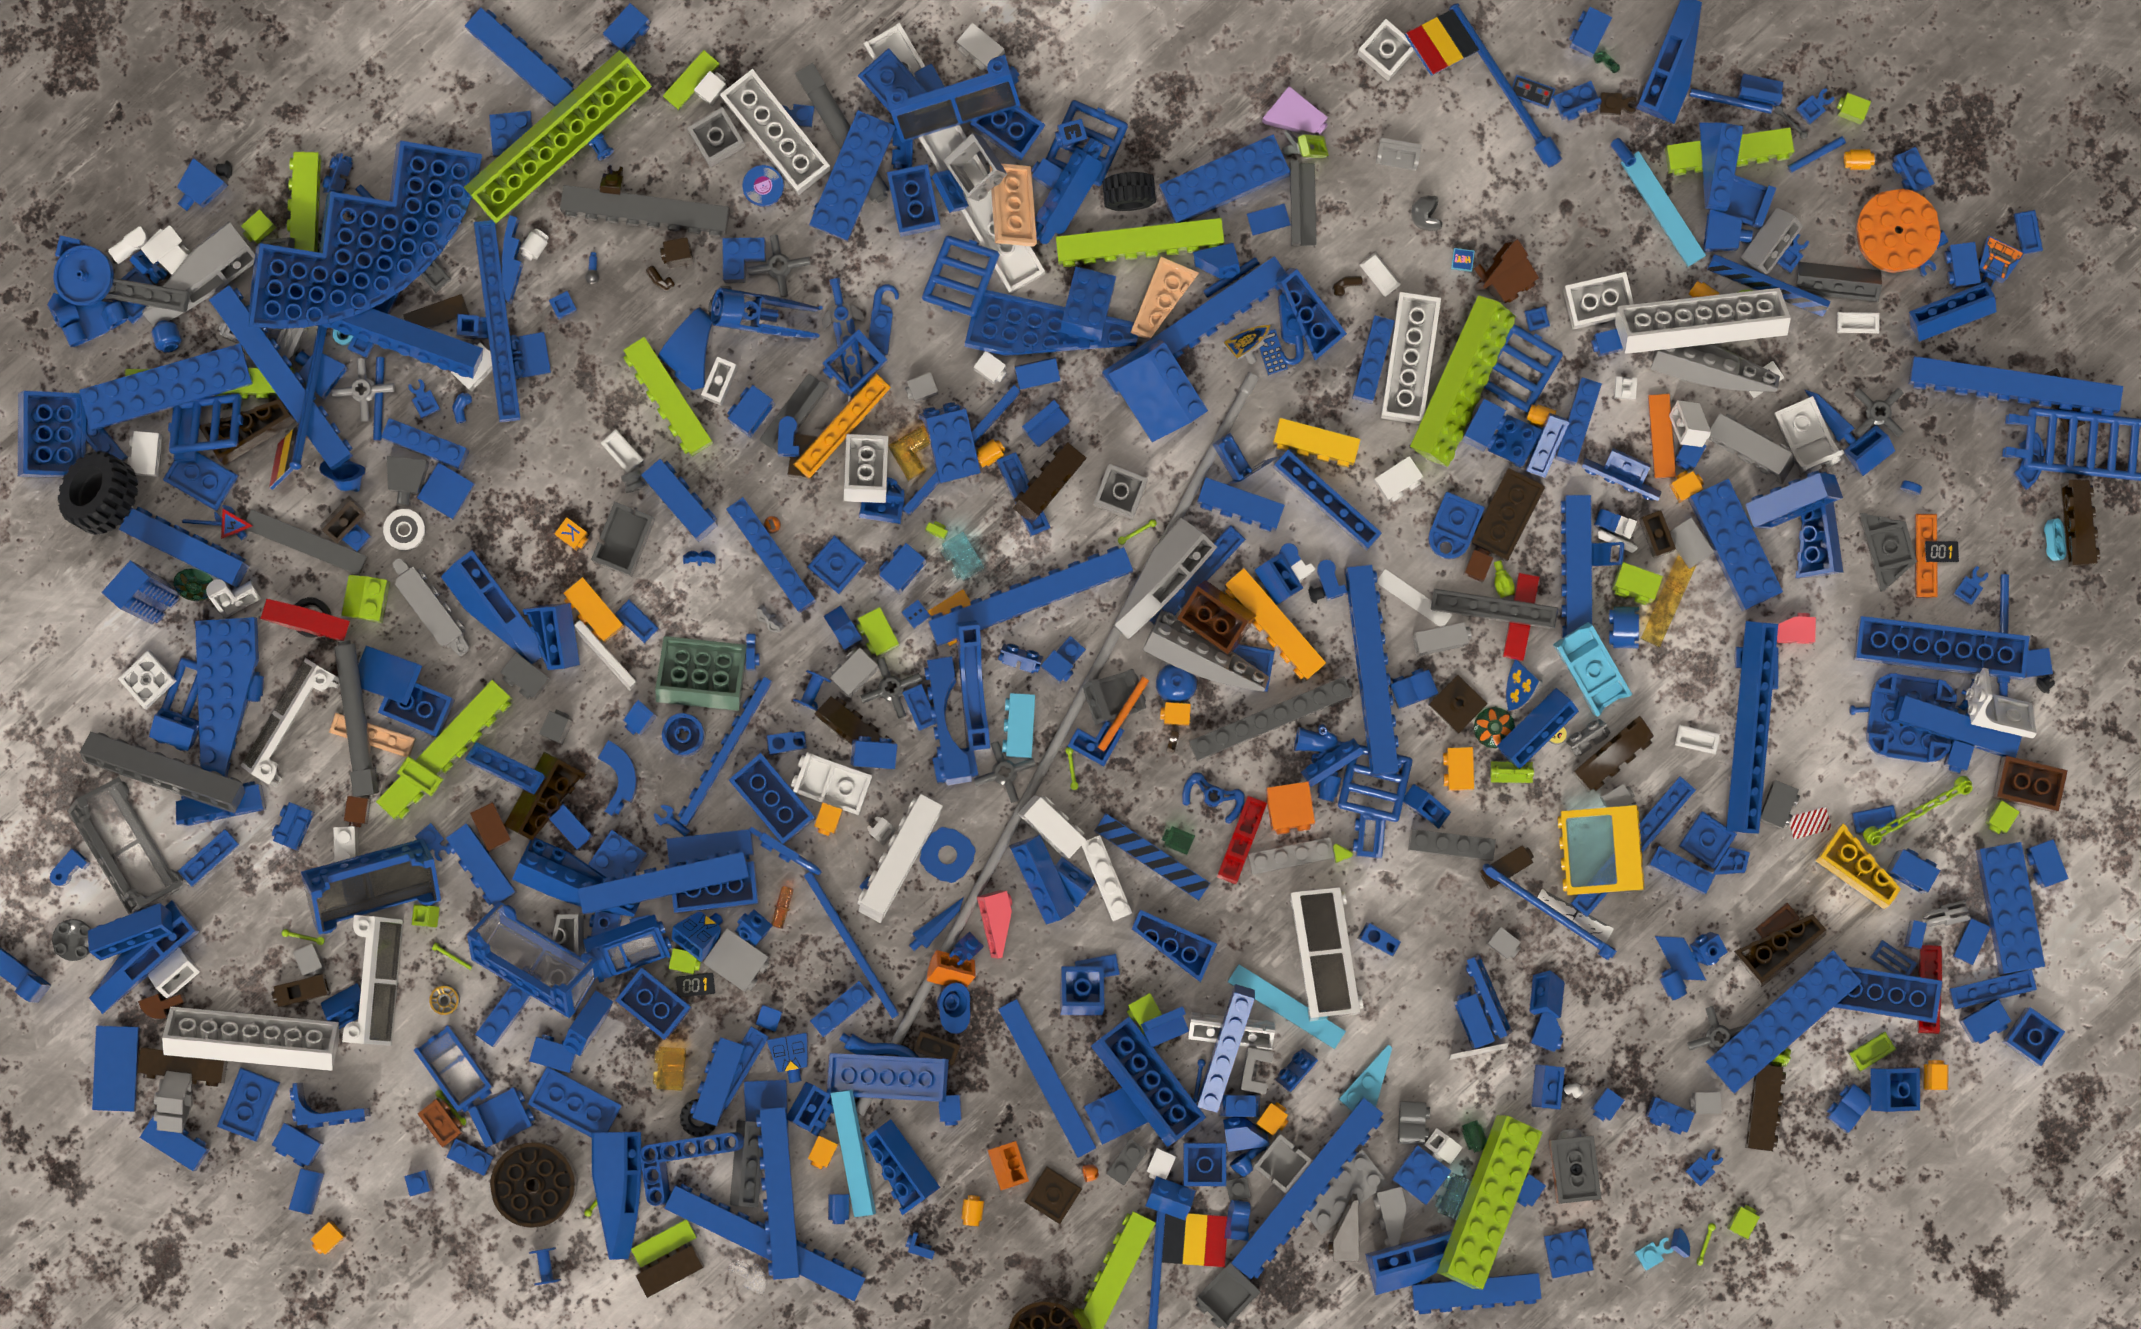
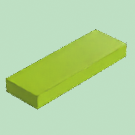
M703 50L665 92L663 98L679 111L695 93L694 89L709 71L713 73L720 64Z
M684 1220L635 1246L631 1251L641 1268L694 1240L697 1236L689 1221Z

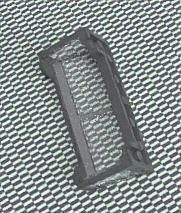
M118 777L75 799L67 812L130 915L149 908L178 891L183 885V879L178 871L169 870L127 800L129 793L127 784Z

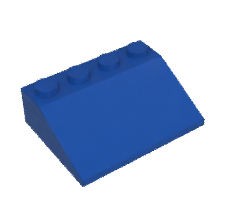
M1158 339L1108 373L1151 442L1193 422L1208 411L1171 351L1161 339Z
M20 392L18 394V477H64L65 474L67 475L69 467L74 465L78 458L84 457L86 454V413L80 393ZM80 415L81 421H79L77 424L81 427V434L79 433V430L76 428V426L73 424V422L77 420Z

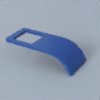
M1624 542L1592 543V566L1622 565ZM1620 545L1619 561L1610 562L1611 547Z

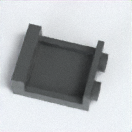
M1134 669L1099 680L1095 679L1082 685L1095 725L1116 719L1139 683ZM1142 693L1128 715L1146 709V699Z
M1229 1262L1195 1298L1198 1302L1195 1306L1204 1314L1208 1311L1213 1316L1211 1321L1219 1329L1222 1326L1226 1329L1261 1291Z

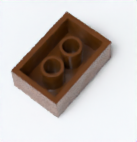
M1204 580L1197 585L1177 619L1223 652L1229 654L1237 648L1257 615L1207 580Z
M2004 756L2001 758L1993 798L2053 813L2058 812L2068 770Z

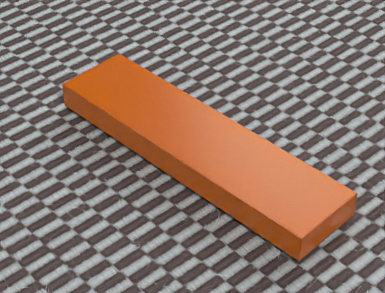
M1648 395L1654 479L1673 478L1676 476L1672 422L1669 417L1671 413L1670 395Z
M1915 514V557L1917 560L1915 563L1916 598H1937V562H1926L1925 542L1937 541V514Z

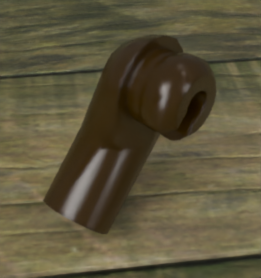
M650 266L646 269V273L653 284L662 290L669 291L670 288L675 286L671 277L663 280L655 266Z
M1343 277L1334 283L1332 288L1334 295L1343 296L1345 294L1344 288L1361 286L1362 277Z

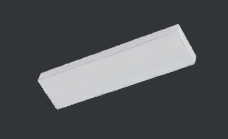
M579 620L574 625L575 631L630 691L635 686L636 680L588 627Z

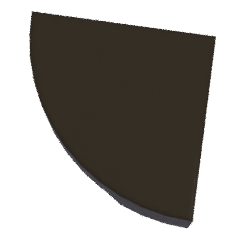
M1171 732L1166 752L1175 753L1179 732Z

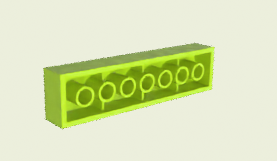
M1478 295L1410 445L1412 449L1429 461L1448 467L1454 459L1457 446L1463 439L1466 426L1471 421L1475 406L1480 401L1484 386L1489 381V375L1496 365L1498 355L1506 343V337L1514 325L1516 316L1498 301Z
M1508 1115L1496 1116L1437 1273L1472 1289L1483 1290L1542 1136V1131Z

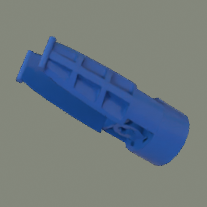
M726 288L717 289L711 307V320L715 326L769 335L809 338L810 340L820 337L818 333L759 324V321L777 322L779 317L778 310L761 308V304L811 312L822 310V306L815 307L784 298ZM744 297L754 298L755 300L745 302ZM745 308L749 310V315H747L748 313H745ZM751 320L750 326L740 325L741 321L747 322Z

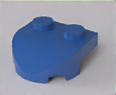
M887 477L886 503L861 502L859 518L901 524L905 495L904 490L897 484V481Z

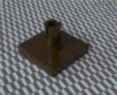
M1457 675L1428 705L1459 734L1488 703Z

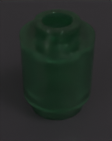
M1478 1120L1462 1125V1134L1468 1150L1473 1149L1474 1153L1483 1150L1487 1138Z

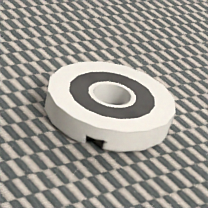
M399 509L392 512L386 518L383 533L386 541L392 547L398 550H410L416 548L422 542L425 536V525L423 519L416 512L410 509ZM403 524H408L410 527V532L407 535H400L399 527Z

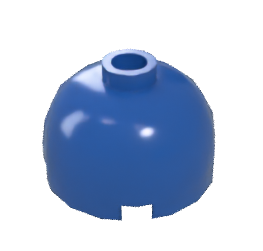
M1171 664L1164 666L1156 677V690L1165 702H1187L1193 697L1197 689V679L1194 674Z

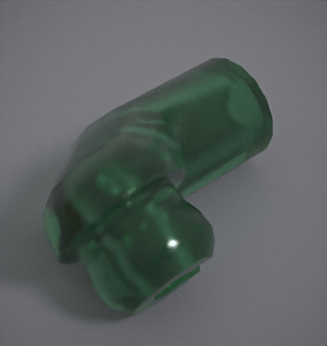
M1599 51V53L1593 55L1596 64L1603 63L1612 73H1617L1620 70V65L1605 51Z

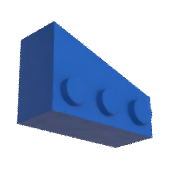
M571 603L539 605L522 609L524 615H528L532 624L530 629L532 634L535 633L540 643L538 648L548 670L566 669L580 665Z

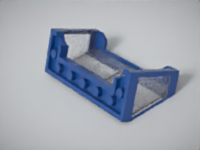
M500 901L467 934L472 961L568 1018L576 1012L599 974L598 959L593 954L583 953L581 957L517 920L515 909L510 905L506 906Z

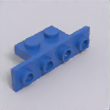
M1612 448L1605 466L1587 458L1584 459L1582 468L1587 473L1604 477L1605 481L1612 484L1618 483L1629 492L1636 491L1647 500L1659 501L1662 491L1643 483L1651 467L1650 464Z

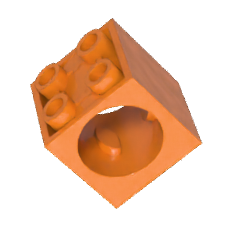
M1309 782L1266 788L1271 831H1276L1277 835L1289 833L1292 828H1297L1298 832L1311 829V826L1315 824Z

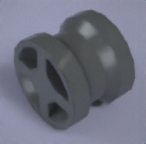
M640 470L621 476L622 482H625L626 493L646 487L645 482L641 480Z

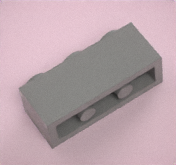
M1777 207L1761 230L1757 232L1750 245L1744 250L1741 258L1749 268L1768 275L1800 232L1803 225L1796 216Z

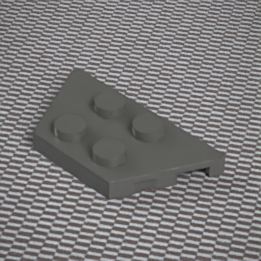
M1860 513L1859 516L1880 592H1882L1917 562L1905 521Z

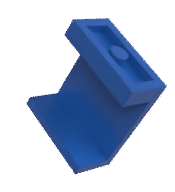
M513 1087L503 1094L468 1109L486 1148L534 1125L532 1121L535 1118L530 1108L527 1110L523 1102L526 1099L521 1089L517 1091L516 1087Z

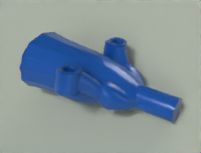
M1324 724L1319 725V732L1298 727L1294 741L1295 751L1319 752L1312 755L1311 761L1313 764L1344 743L1338 741L1335 734L1330 733Z

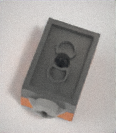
M1576 1128L1563 1130L1556 1139L1549 1140L1556 1203L1564 1204L1602 1199L1594 1135H1585Z

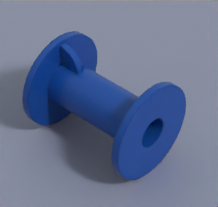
M806 670L812 677L801 701L793 699V701L817 711L818 704L815 702V698L823 681L831 683V680Z
M556 1247L529 1252V1254H537L541 1282L534 1283V1286L561 1281V1279L553 1278L549 1251L555 1250Z

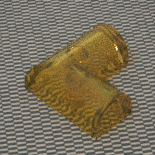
M924 425L888 445L908 482L926 472L916 454L930 446L928 433Z

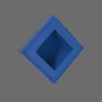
M762 1005L756 1025L776 1032L783 1012Z

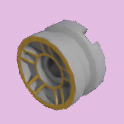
M442 985L432 991L429 1003L435 1013L448 1015L458 1008L460 996L454 987ZM441 997H448V1003L442 1004Z

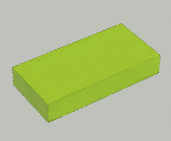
M410 756L406 758L397 771V774L431 797L444 780Z
M1883 1032L1848 1054L1861 1072L1895 1051L1896 1048L1887 1033Z

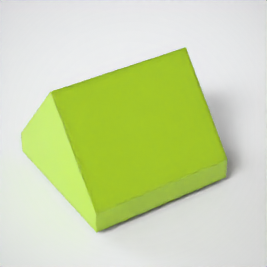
M1337 843L1333 845L1335 863L1352 857L1353 852Z

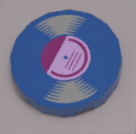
M755 166L744 176L742 184L743 193L747 200L759 207L771 206L781 198L784 190L783 178L771 166Z

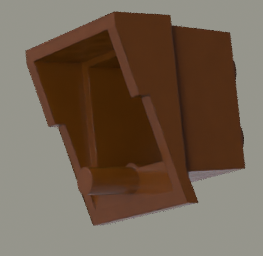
M1518 239L1508 240L1492 258L1494 262L1487 271L1484 270L1481 264L1474 267V270L1480 277V280L1474 286L1475 290L1487 288L1496 301L1510 303L1519 297L1518 292L1528 291L1536 285L1534 281L1539 279L1527 258L1529 255Z

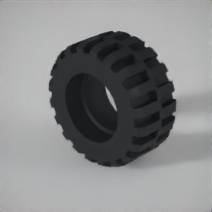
M105 451L90 452L85 454L84 457L78 458L76 463L69 467L67 475L65 474L62 478V485L59 486L60 495H58V503L60 504L58 506L60 513L69 523L90 534L100 535L107 533V531H112L116 529L117 525H121L124 522L123 519L129 516L131 507L135 505V496L138 495V489L136 488L138 480L135 471L130 465Z

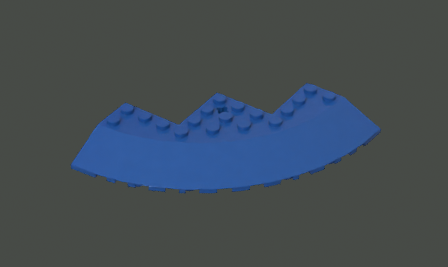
M400 140L396 144L389 201L337 192L327 194L319 253L263 243L256 246L251 283L249 327L288 329L329 324L367 311L405 289L425 272L441 254L457 231L472 198L463 187L479 174L482 154ZM345 213H347L348 218H351L348 222L343 218Z

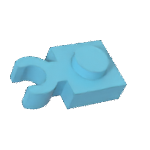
M1668 1237L1662 1238L1658 1246L1651 1242L1634 1252L1645 1271L1664 1260L1661 1254H1669L1674 1251L1672 1248L1665 1249L1663 1246L1669 1240Z

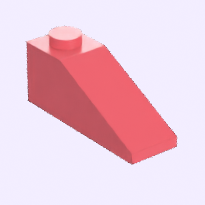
M1797 613V617L1778 624L1777 643H1815L1816 617H1810V613Z
M998 890L977 896L991 958L997 959L1003 957L1012 913L1011 896L1007 891Z

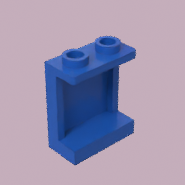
M1735 175L1729 208L1726 212H1719L1741 218L1742 224L1760 230L1775 194L1776 187L1770 185L1765 187Z

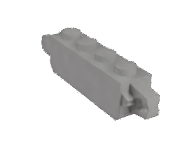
M396 559L392 564L399 575L395 582L397 588L437 642L443 647L450 646L460 657L470 650L463 637L465 634L462 630L465 627L458 618L455 620L450 615L452 610L446 602L441 603L437 598L440 594L433 585L428 586L425 581L427 576L421 568L418 570L415 567L410 568L403 559Z

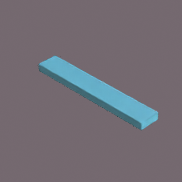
M1638 151L1633 154L1636 162L1632 166L1627 167L1623 162H1621V165L1684 263L1689 267L1704 258L1706 254Z
M1238 964L1228 980V983L1233 986L1237 984L1254 989L1255 1000L1333 1049L1337 1047L1346 1032L1327 1019L1309 1022L1308 1007Z
M853 1090L832 1092L831 1099L854 1217L876 1214Z

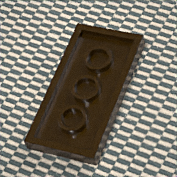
M1508 468L1471 543L1508 561L1546 486Z

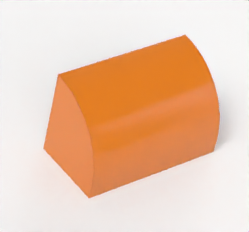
M936 950L929 963L927 981L944 986L952 983H961L967 988L976 977L975 960L971 959L968 961L966 959L961 965H957L960 960L957 955L950 957V953Z
M1016 1141L988 1150L1000 1190L1029 1181Z

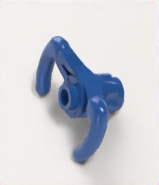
M1198 772L1193 773L1187 779L1182 793L1183 805L1188 806L1190 804L1191 788L1194 784H1198L1204 793L1203 800L1209 807L1220 806L1223 801L1236 800L1235 808L1225 818L1226 823H1232L1239 816L1245 799L1243 791L1240 789L1226 791L1211 785L1205 780L1204 775ZM1210 794H1217V800L1211 801Z

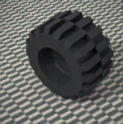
M1124 172L1111 175L1102 181L1104 207L1107 209L1134 211L1150 207L1156 203L1154 176L1151 174Z

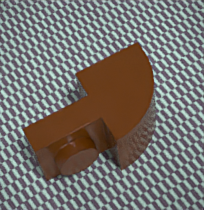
M156 994L140 1000L138 1003L141 1010L147 1016L155 1019H167L169 1014L167 1010L170 1009V1006L183 1008L182 1004L187 1003L183 994L167 1000H163L162 994Z

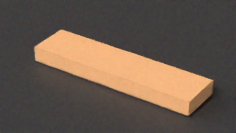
M335 713L329 733L347 738L344 715ZM367 723L370 746L404 757L411 755L416 738Z

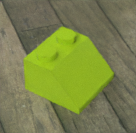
M349 575L341 616L383 623L390 582L385 579Z

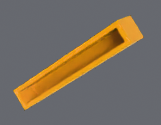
M1244 568L1225 584L1226 590L1224 592L1229 597L1236 599L1239 604L1257 615L1252 622L1253 626L1259 632L1264 631L1268 636L1265 638L1266 641L1273 648L1277 646L1281 651L1280 657L1287 664L1290 662L1295 667L1293 672L1299 679L1304 678L1307 681L1326 664L1323 658Z

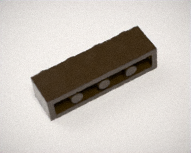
M141 1048L137 1073H142L143 1078L156 1079V1075L165 1077L166 1071L192 1074V1084H197L198 1081H206V1086L218 1087L219 1083H225L228 1061L164 1055L163 1050Z
M1767 1065L1754 1076L1745 1148L1772 1152L1773 1148H1777L1778 1135H1775L1776 1126L1779 1127L1781 1121L1778 1107L1782 1106L1783 1093H1780L1781 1084L1784 1085L1786 1080V1072H1783V1067Z

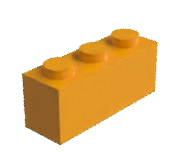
M583 577L563 593L567 597L564 601L571 603V609L575 607L580 614L577 617L585 625L590 624L593 628L591 632L599 641L602 639L606 643L625 627Z

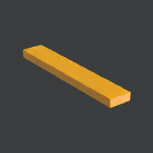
M875 373L795 461L794 465L807 478H810L845 440L846 434H850L891 387Z

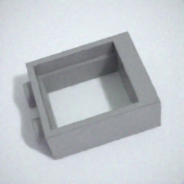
M973 133L943 160L966 196L976 201L984 199L988 192L994 186L999 185L1007 175V172L985 139ZM981 151L993 171L978 185L974 186L962 167L977 152Z
M1465 622L1416 632L1412 636L1417 657L1465 647L1469 644L1470 639H1472L1470 628L1465 626Z

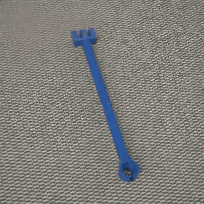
M1486 863L1483 865V870L1495 881L1497 880L1600 950L1598 952L1600 956L1606 960L1614 957L1617 951L1613 947L1516 884L1490 864Z

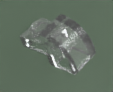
M737 1260V1262L732 1261L728 1270L746 1278L743 1287L764 1295L767 1288V1276L764 1269L759 1264L754 1263L750 1270L748 1269L749 1264L741 1260Z

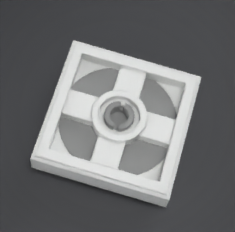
M149 650L118 678L146 710L176 682L175 678Z

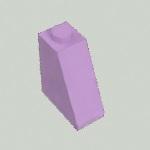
M1289 86L1263 117L1262 122L1265 125L1303 135H1316L1317 133L1321 135L1328 126L1326 124L1328 117Z

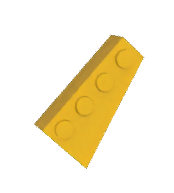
M1844 823L1836 829L1815 860L1882 909L1889 907L1901 890L1889 874L1877 864L1875 858L1862 847L1860 841L1848 831Z

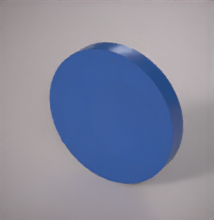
M80 245L70 248L61 255L55 265L53 279L57 292L65 301L77 306H91L103 300L109 293L113 284L114 272L109 258L102 251L91 246Z

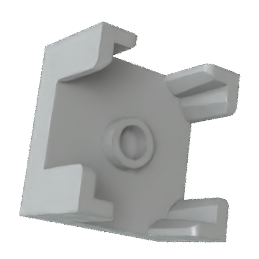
M1247 1048L1240 1090L1266 1094L1268 1086L1266 1083L1251 1081L1252 1077H1256L1258 1065L1254 1063L1255 1060L1272 1062L1274 1052Z

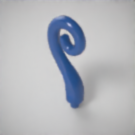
M845 1033L839 1039L846 1044L845 1049L857 1055H896L920 1058L913 1050L899 1044L870 1043L855 1034H852L850 1037Z

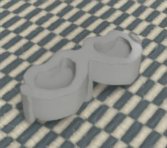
M763 605L757 608L758 620L766 622L770 631L780 632L785 628L782 623L775 619L776 615H770Z

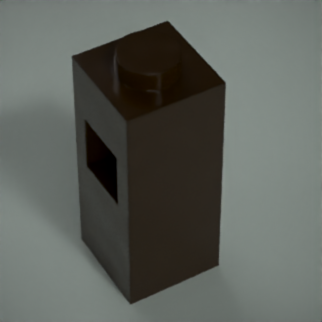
M1521 845L1490 865L1510 878L1533 864L1532 859L1534 855L1528 847L1524 848ZM1483 869L1478 872L1489 890L1500 884V882L1488 876Z
M325 974L273 986L274 991L271 992L274 1004L277 1003L278 1007L330 995Z

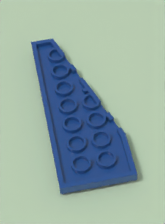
M986 290L976 316L971 317L964 347L1006 356L1136 346L1138 336L1130 333L1134 322L1109 316L1106 319L1101 342L1062 333L1060 330L1065 307Z
M256 617L195 621L200 767L209 772L216 771L226 778L231 764L229 763L231 754L236 746L237 732L240 731L248 701L247 695L250 685L253 683L254 669L259 661L258 622Z

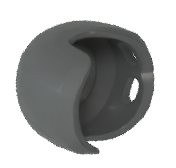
M1424 196L1413 203L1411 218L1418 228L1427 231L1442 229V221L1431 218V215L1438 206L1439 200L1437 196Z

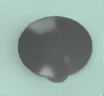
M69 919L59 923L52 935L54 952L68 961H78L85 958L90 953L88 930L91 928L85 922L78 919Z

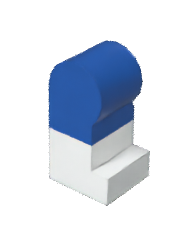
M1600 509L1594 525L1625 540H1629L1637 521Z
M1287 543L1281 547L1279 554H1283L1299 581L1315 571L1311 563L1307 566L1304 564L1294 544Z

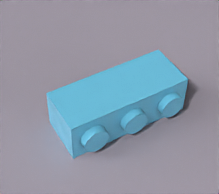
M1010 693V698L1005 700V711H1009V719H1004V731L1008 732L1007 740H1003L1002 752H1006V757L1031 759L1035 695Z

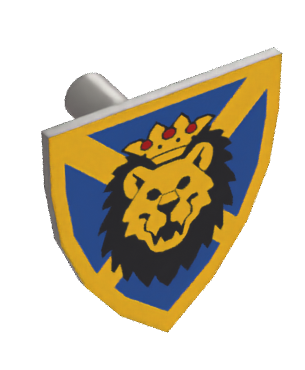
M1261 325L1244 330L1224 341V344L1237 360L1245 356L1249 364H1254L1257 359L1253 351L1265 344L1263 340L1269 334L1272 325Z

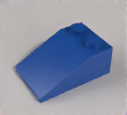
M1123 1088L1084 1106L1102 1145L1148 1123Z

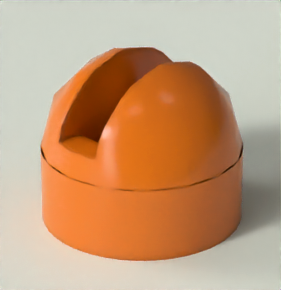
M769 516L764 521V527L767 532L776 533L780 530L781 523L777 517ZM768 520H773L774 525L776 527L775 529L771 528V525Z
M1085 1165L1082 1167L1085 1182H1091L1098 1178L1099 1173L1096 1166Z

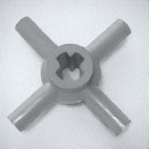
M365 358L357 359L358 379L352 383L351 387L333 388L332 397L352 395L356 401L360 402L361 421L366 422L370 421L368 401L373 399L375 393L394 392L395 385L394 383L375 385L366 376ZM362 386L367 388V391H364V394L359 392L360 389H363Z

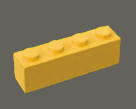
M1280 418L1273 445H1277L1276 449L1296 450L1298 455L1308 457L1309 454L1315 455L1317 460L1329 462L1330 459L1337 461L1339 466L1349 468V465L1353 466L1355 463L1361 439Z

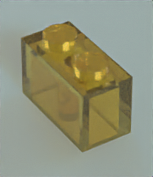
M659 1047V1051H655V1063L658 1064V1071L653 1074V1084L656 1085V1089L683 1091L686 1048Z

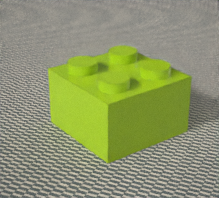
M1623 562L1618 567L1611 590L1615 591L1614 595L1635 598L1634 602L1638 604H1650L1656 598L1663 576Z

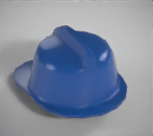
M324 460L319 467L321 474L332 479L337 489L341 491H360L362 476L366 471L364 466L347 460L335 470H332Z
M961 983L949 984L939 994L937 1007L940 1010V1020L944 1029L949 1033L957 1034L963 1032L970 1022V994L968 989Z

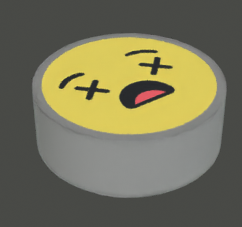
M1565 726L1549 740L1551 744L1559 745L1567 739L1568 732Z

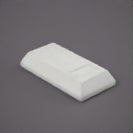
M1376 252L1359 264L1384 297L1401 285Z
M1837 312V333L1879 334V313Z
M616 429L601 442L604 448L627 473H630L643 461L642 457Z
M1601 528L1598 530L1599 539L1608 543L1624 542V550L1631 553L1638 548L1637 544Z
M1679 725L1675 745L1716 754L1720 734Z

